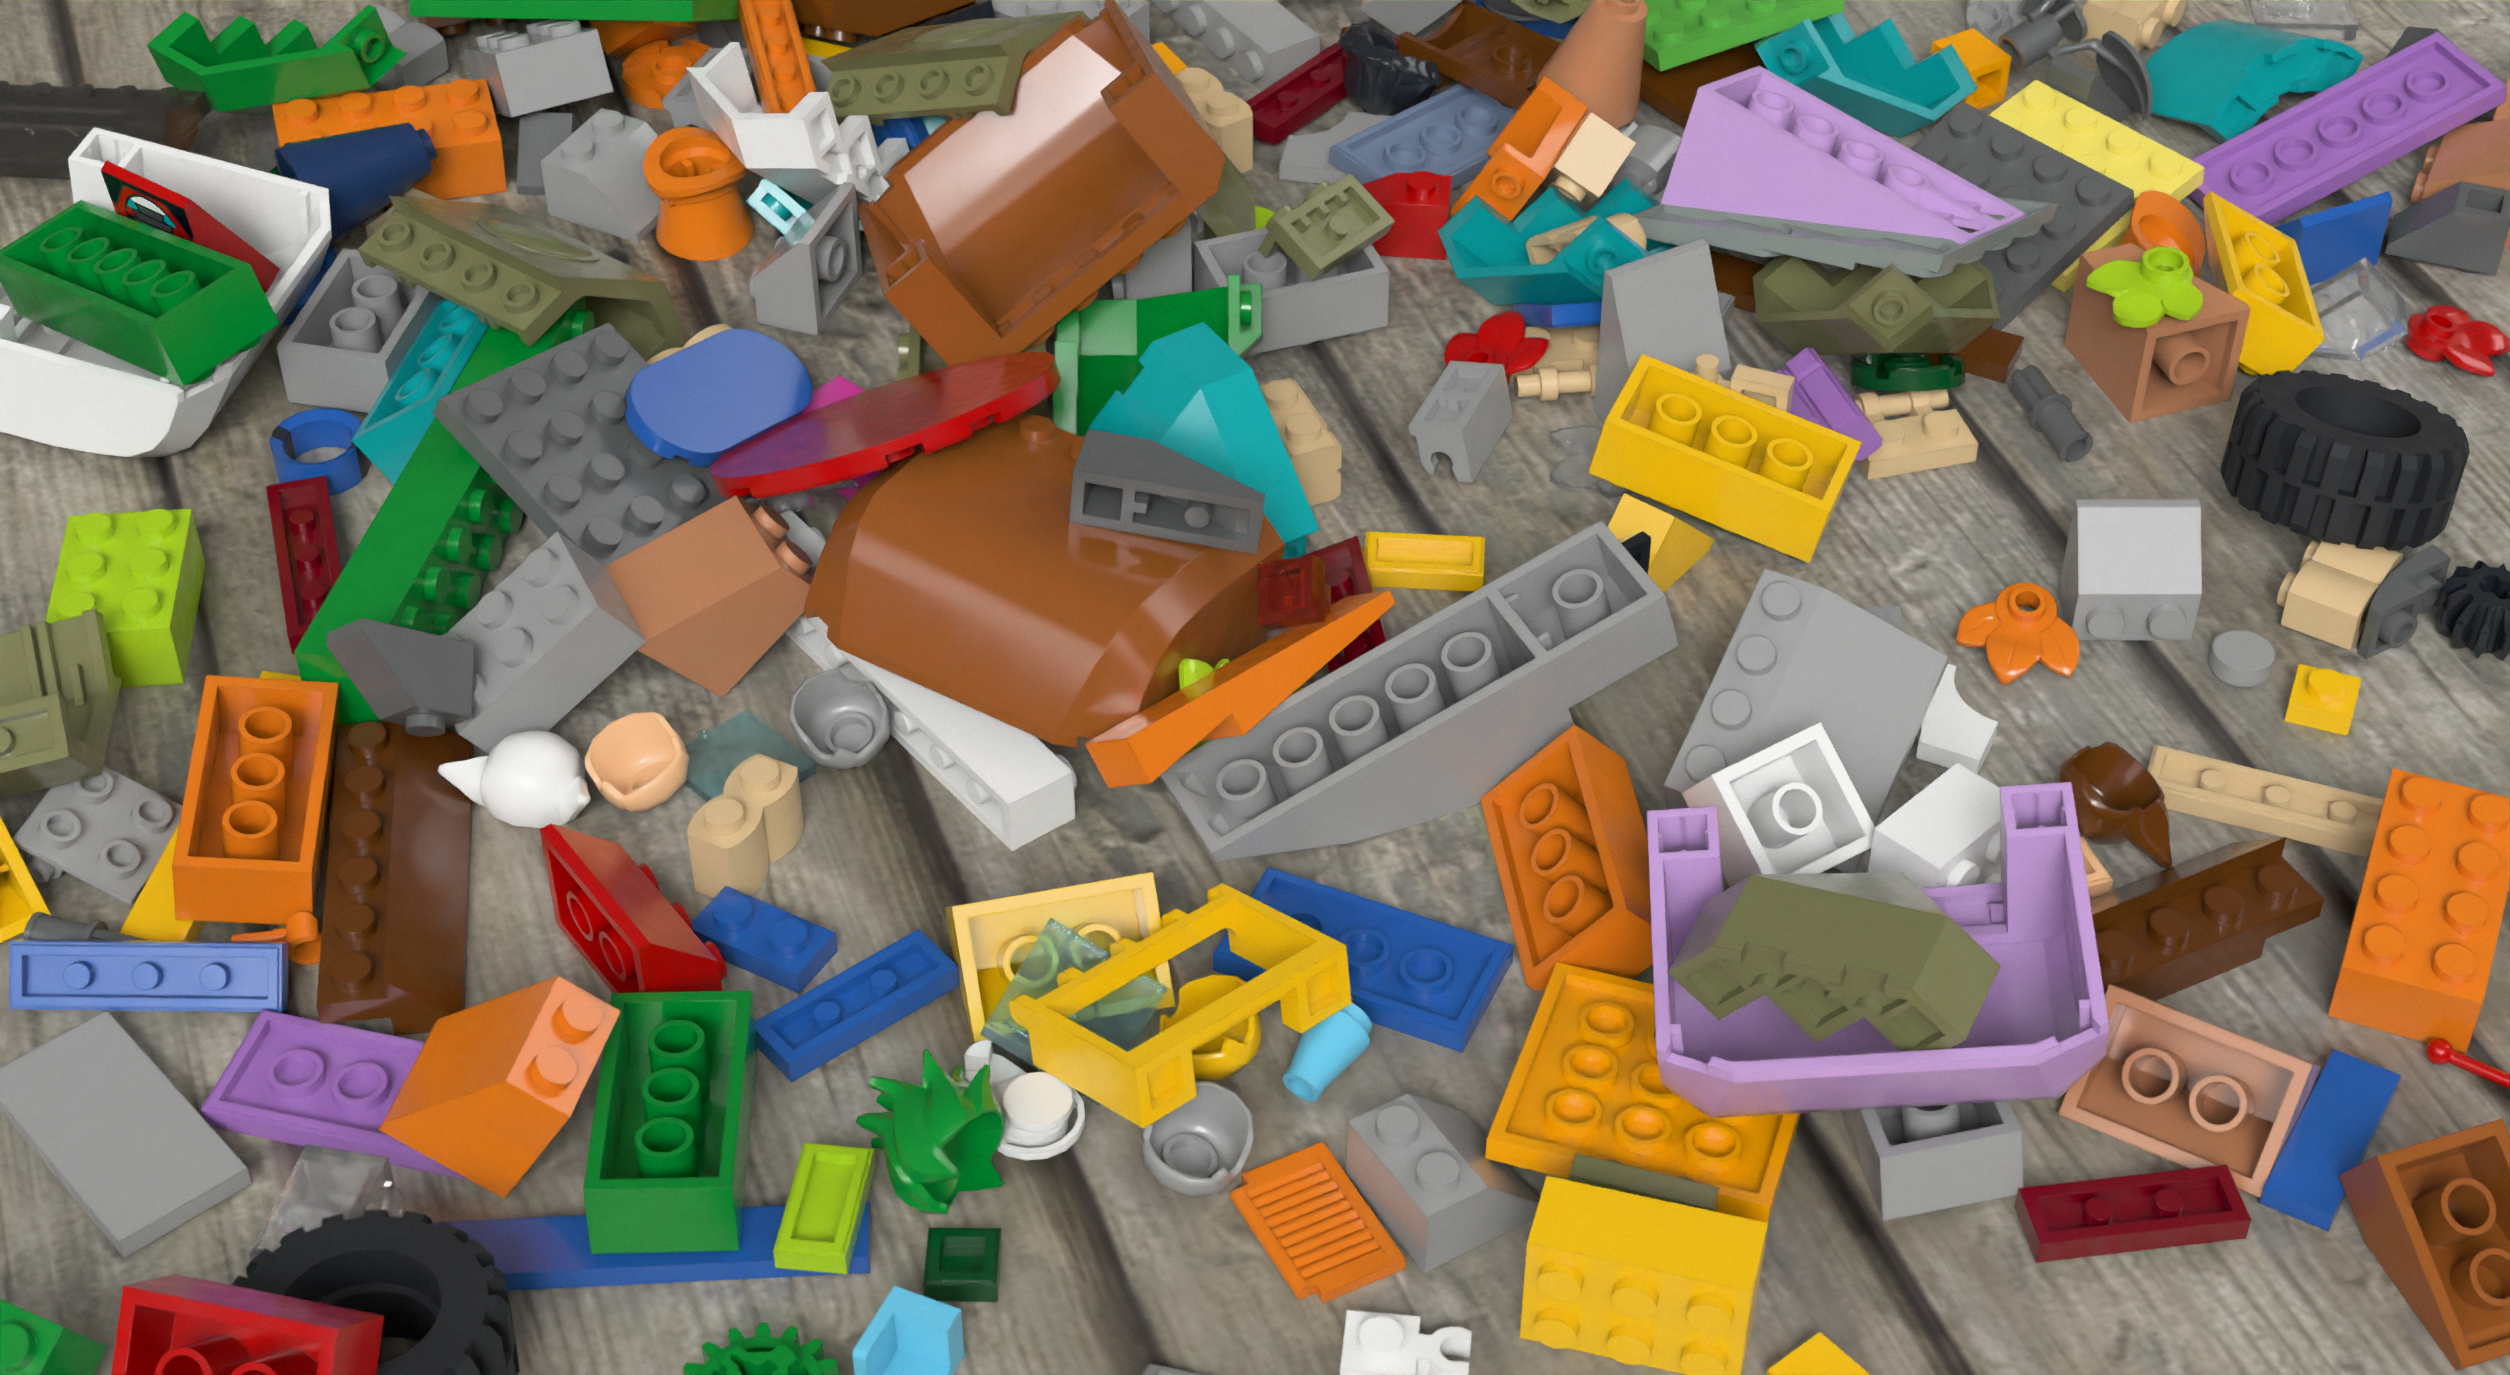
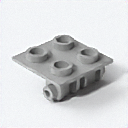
M103 766L102 775L51 787L12 840L16 847L26 851V867L34 882L45 884L49 879L59 878L65 871L131 905L146 884L180 822L182 805Z

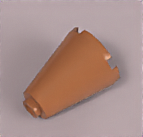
M1592 0L1540 71L1536 85L1545 75L1588 106L1580 121L1592 112L1618 131L1620 127L1626 124L1629 127L1634 122L1639 107L1648 13L1645 1Z

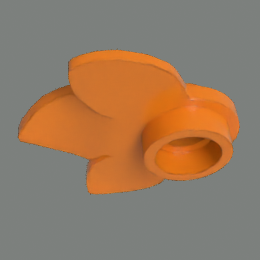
M2033 583L2012 584L2001 591L1995 602L1971 608L1961 618L1956 634V643L1959 645L1985 648L1988 664L2002 685L2010 684L2020 678L2038 662H2041L2046 668L2056 674L2071 677L2077 667L2080 655L2077 634L2072 627L2057 617V603L2048 590ZM2018 606H2027L2033 608L2034 611H2023Z

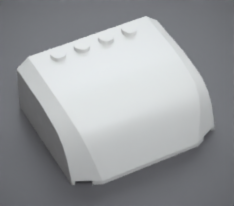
M94 127L68 158L74 204L79 200H83L116 213L101 173V168L106 160L191 199L280 268L265 294L280 324L263 334V339L257 346L245 352L234 353L216 365L214 373L207 379L183 387L25 317L15 326L12 307L0 304V432L52 446L96 454L122 457H165L190 448L209 427L320 272L332 238L329 189Z

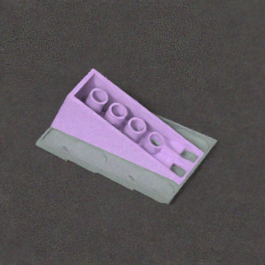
M1757 66L1698 88L1661 203L1632 216L1638 219V223L1642 226L1646 238L1681 246L1702 238L1711 246L1760 257L1789 255L1850 270L1857 268L1858 263L1885 269L1892 263L1904 274L1922 278H1935L1952 273L1957 264L1979 261L1983 258L1985 251L2007 248L2011 245L2013 238L2037 234L2042 225L2052 221L2058 204L1995 197L1761 66Z

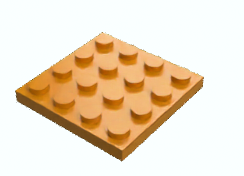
M1556 962L1487 1136L1485 1158L1566 1179L1569 1178L1576 1153L1603 1160H1614L1624 1165L1674 1177H1685L1695 1182L1719 1187L1716 1212L1769 1223L1801 1113L1725 1118L1708 1117L1662 1085L1656 1052L1654 984Z

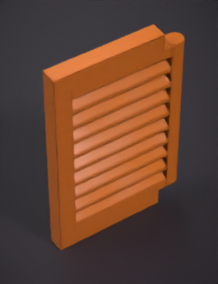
M1323 1141L1241 1174L1243 1186L1234 1189L1229 1194V1198L1297 1299H1303L1316 1293L1321 1302L1325 1303L1406 1269V1258Z

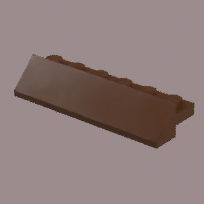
M387 721L338 725L316 1001L320 1023L391 1017L395 1036L430 1033L433 1025L439 1018L465 1009L473 801L440 775L438 768L439 765L474 758L473 743L447 727L443 735L422 737L406 733V725Z
M2286 837L2231 843L2090 899L2104 995L2109 984L2157 1001L2261 958L2267 938L2318 918L2324 897L2282 857Z

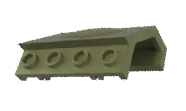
M1083 11L1013 18L974 19L951 24L906 28L820 60L832 71L826 92H829L838 126L849 115H868L871 127L873 124L883 126L885 119L946 114L953 120H960L962 116L965 119H972L974 112L994 111L998 116H1008L1024 57L1060 26L1079 14L1086 22L1091 19Z
M389 196L396 212L358 248L359 254L366 266L373 269L378 265L393 272L397 281L403 284L406 282L407 286L413 289L419 285L476 313L480 322L486 325L489 323L490 327L496 330L502 326L518 334L522 343L530 347L574 302L582 297H585L587 310L592 311L594 315V329L609 322L646 362L664 350L680 347L687 339L665 282L503 205Z
M96 609L83 611L82 616L53 623L46 621L37 622L36 627L30 624L20 626V631L0 635V799L102 775L122 679L114 675L103 614Z

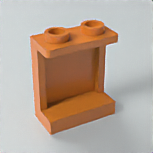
M1544 75L1493 140L1486 152L1491 158L1451 209V214L1454 216L1472 198L1478 195L1511 221L1545 180L1588 106Z

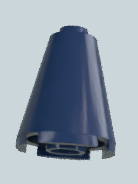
M409 122L285 143L284 146L274 151L280 176L329 189L332 234L329 245L337 243L391 203L389 196L399 197L432 172L430 161L437 158L434 145L425 129L422 128L416 131Z

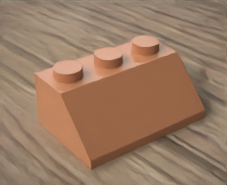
M2109 984L2105 994L2109 1021L2106 1055L2101 1062L2067 1090L2058 1115L2190 1169L2227 1164L2238 1189L2261 1197L2264 1185L2309 1098L2321 1066L2125 988Z

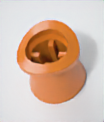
M677 127L665 131L655 138L646 151L643 170L649 189L660 199L655 232L656 240L660 246L677 257L694 261H715L740 252L748 245L754 233L753 220L739 187L740 179L747 175L749 169L740 162L716 133L706 129Z

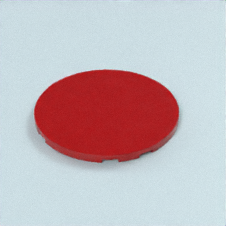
M1046 352L1005 354L929 371L850 396L791 419L722 455L710 467V474L718 494L728 499L735 495L741 498L748 494H751L756 499L779 496L855 478L887 468L889 463L912 455L916 452L915 445L920 444L922 452L928 454L972 437V431L983 428L994 421L996 424L1003 423L1030 409L1052 394L1058 387L1061 376L1054 356Z

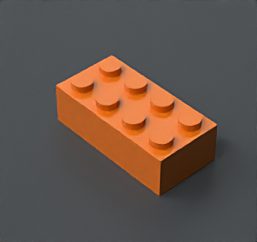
M458 79L445 84L420 87L407 85L395 90L370 93L352 92L339 97L314 100L301 98L294 99L288 103L272 104L279 148L284 146L285 143L409 122L416 131L422 128L425 129L437 154V158L430 161L432 172L412 186V188L441 200L507 192L502 141L486 79ZM392 202L385 207H392Z
M206 675L172 862L175 920L286 925L287 919L298 912H308L315 916L334 780L337 730L339 725V683Z
M2392 768L2327 1016L2429 1043L2432 1039L2436 1038L2446 1039L2452 1045L2453 1050L2466 1054L2483 1005L2510 885L2509 797Z

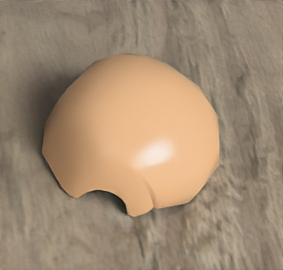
M655 712L631 713L610 722L592 739L584 758L585 768L604 798L621 811L627 809L630 812L647 811L669 801L686 781L689 755L681 737L664 716Z

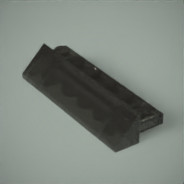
M0 81V177L71 180L68 158L94 127L188 152L183 137L212 109L205 91H180L178 87L149 90L137 89L133 85H125L118 88H94L92 84L66 87L52 86L48 82L32 85H10L7 81Z

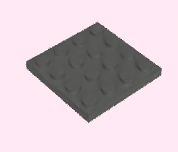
M1963 101L1910 148L1995 197L2058 204L2052 221L2042 225L2037 234L2013 238L2011 245L2007 248L1985 251L1983 258L1979 260L1980 263L1992 272L2000 319L1990 328L2000 331L2076 261L2080 254L2092 246L2134 206V190Z
M609 322L441 397L432 413L548 539L558 531L603 566L614 562L728 500V498L718 494L710 474V467L712 465L702 467L687 465L690 459L682 458L678 455L675 456L673 461L664 458L646 447L630 429L624 413L627 407L626 399L624 400L625 393L634 376L641 369L649 366V364ZM751 494L741 497V499L748 503L756 499Z

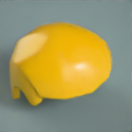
M1215 974L1187 982L1180 987L1179 1003L1176 1012L1171 1017L1164 1014L1160 1016L1159 1033L1246 982L1238 976ZM1260 1011L1192 1051L1196 1080H1224L1239 1072L1257 1055L1263 1040Z

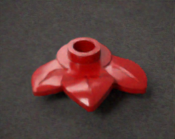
M2449 305L2431 306L2425 314L2418 313L2412 315L2406 324L2408 334L2405 337V343L2411 351L2430 361L2441 362L2448 358L2455 366L2471 373L2493 377L2495 368L2489 357L2510 352V339L2503 331L2485 321H2472L2467 311Z
M1506 311L1493 315L1484 321L1476 334L1463 332L1453 336L1446 345L1444 362L1446 366L1450 361L1504 364L1508 386V375L1533 367L1544 356L1550 343L1549 340L1540 337L1525 338L1526 323L1522 314L1516 311Z

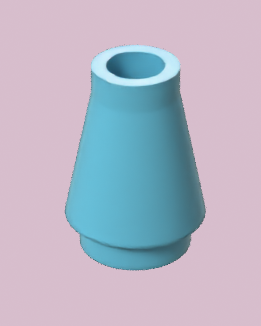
M1352 1003L1303 1032L1290 1067L1282 1078L1286 1088L1292 1094L1305 1101H1317L1323 1091L1369 1048L1370 1039L1368 1035L1372 1030V1023L1367 1014Z

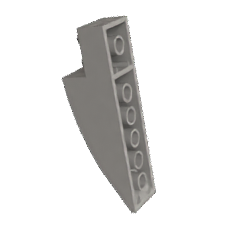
M1600 520L1292 694L1245 735L1213 739L1184 755L1162 773L1160 778L1215 862L1349 844L1409 828L1481 803V797L1574 725L1569 710L1570 707L1679 646L1666 596L1603 521Z

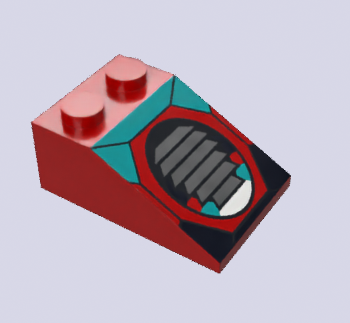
M106 160L101 168V173L117 214L250 264L266 294L280 270L279 267L191 199Z

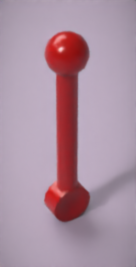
M2432 1039L2426 1045L2425 1055L2433 1064L2443 1065L2450 1063L2510 1089V1074L2453 1050L2452 1045L2446 1039Z

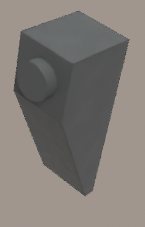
M1088 429L1073 469L1069 523L1257 555L1260 544L1265 494L1153 440Z

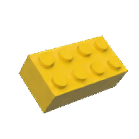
M1642 354L1605 420L1588 473L1607 480L1618 487L1634 491L1663 503L1672 509L1680 510L1717 525L1728 532L1739 534L1773 548L1782 554L1790 555L1810 564L1843 493L1862 442Z

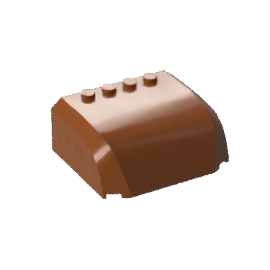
M1105 0V8L1099 12L1100 15L1088 22L1080 14L1067 21L1024 57L1008 116H998L994 111L974 112L972 119H965L963 116L960 120L948 119L896 162L883 178L890 186L876 202L874 200L869 204L861 202L857 206L883 295L948 366L993 356L1020 353L1028 346L1032 348L1040 345L1052 334L1058 321L1072 310L1074 312L1080 311L1092 303L1099 293V288L1116 274L1121 276L1134 269L1141 261L1144 251L1160 238L1168 239L1177 234L1186 224L1188 215L1218 191L1226 156L1182 85L1115 0Z
M1021 413L1003 423L996 424L994 421L983 428L972 431V437L928 454H924L919 445L916 447L915 453L893 462L858 490L833 525L820 554L804 608V615L807 618L819 617L828 626L827 638L838 649L1049 743L1077 748L1079 737L1093 739L1179 691L1178 667L1184 658L1206 662L1214 669L1221 659H1229L1231 662L1265 643L1285 543L1264 513L1257 555L1069 523L1073 469L1085 436L1080 437L1060 429L1049 418Z

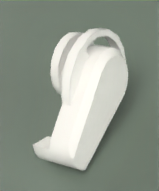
M992 1039L981 1040L967 1049L964 1055L966 1082L970 1084L977 1072L985 1064L990 1065V1084L1005 1120L1004 1137L997 1149L1005 1156L1025 1161L1047 1159L1065 1152L1079 1139L1085 1126L1084 1101L1076 1089L1046 1072L1026 1073L1002 1055L993 1054ZM1074 1107L1077 1109L1078 1118L1073 1129L1067 1134L1068 1118Z

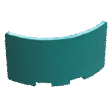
M2236 20L2205 22L2175 36L2145 63L2153 89L2151 114L2198 125L2222 144L2251 129L2265 112L2279 102V95L2289 91L2296 93L2314 91L2320 93L2355 75L2364 55L2341 42Z

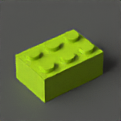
M152 509L141 512L107 514L93 512L68 517L45 621L53 623L82 616L83 611L96 609L102 613L114 675L122 679L120 688L184 684L206 565L192 509Z

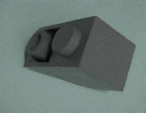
M2460 181L2394 215L2385 254L2399 256L2409 262H2430L2455 267L2465 273L2481 272L2496 275L2510 227V190Z

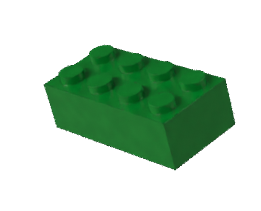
M752 990L611 993L610 1005L621 1012L603 1048L583 1186L591 1254L739 1251L758 1056Z

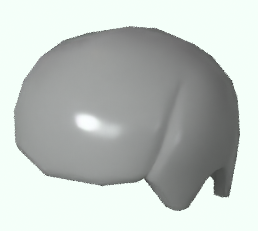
M830 669L803 681L791 696L789 720L799 747L811 760L822 766L849 770L852 767L859 768L876 758L889 739L891 714L880 693L876 692V688L870 681L865 683L856 682L848 679L841 670Z
M1212 1081L1195 1082L1197 1097L1145 1127L1141 1137L1143 1140L1141 1151L1145 1166L1162 1185L1188 1197L1220 1192L1231 1185L1243 1171L1255 1139L1252 1112L1236 1092Z

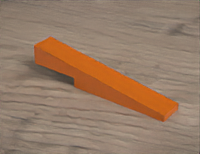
M1390 590L1345 597L1191 685L1184 687L1084 743L1108 788L1152 783L1198 742L1245 735L1395 605L1396 602Z

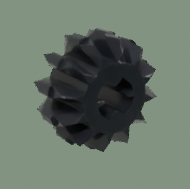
M2480 560L2476 562L2473 568L2457 566L2453 576L2446 579L2444 588H2440L2436 607L2438 610L2436 617L2439 621L2438 633L2453 638L2454 649L2469 648L2475 651L2477 658L2483 653H2489L2498 660L2504 661L2510 652V571L2506 570L2504 563L2499 568L2489 567Z

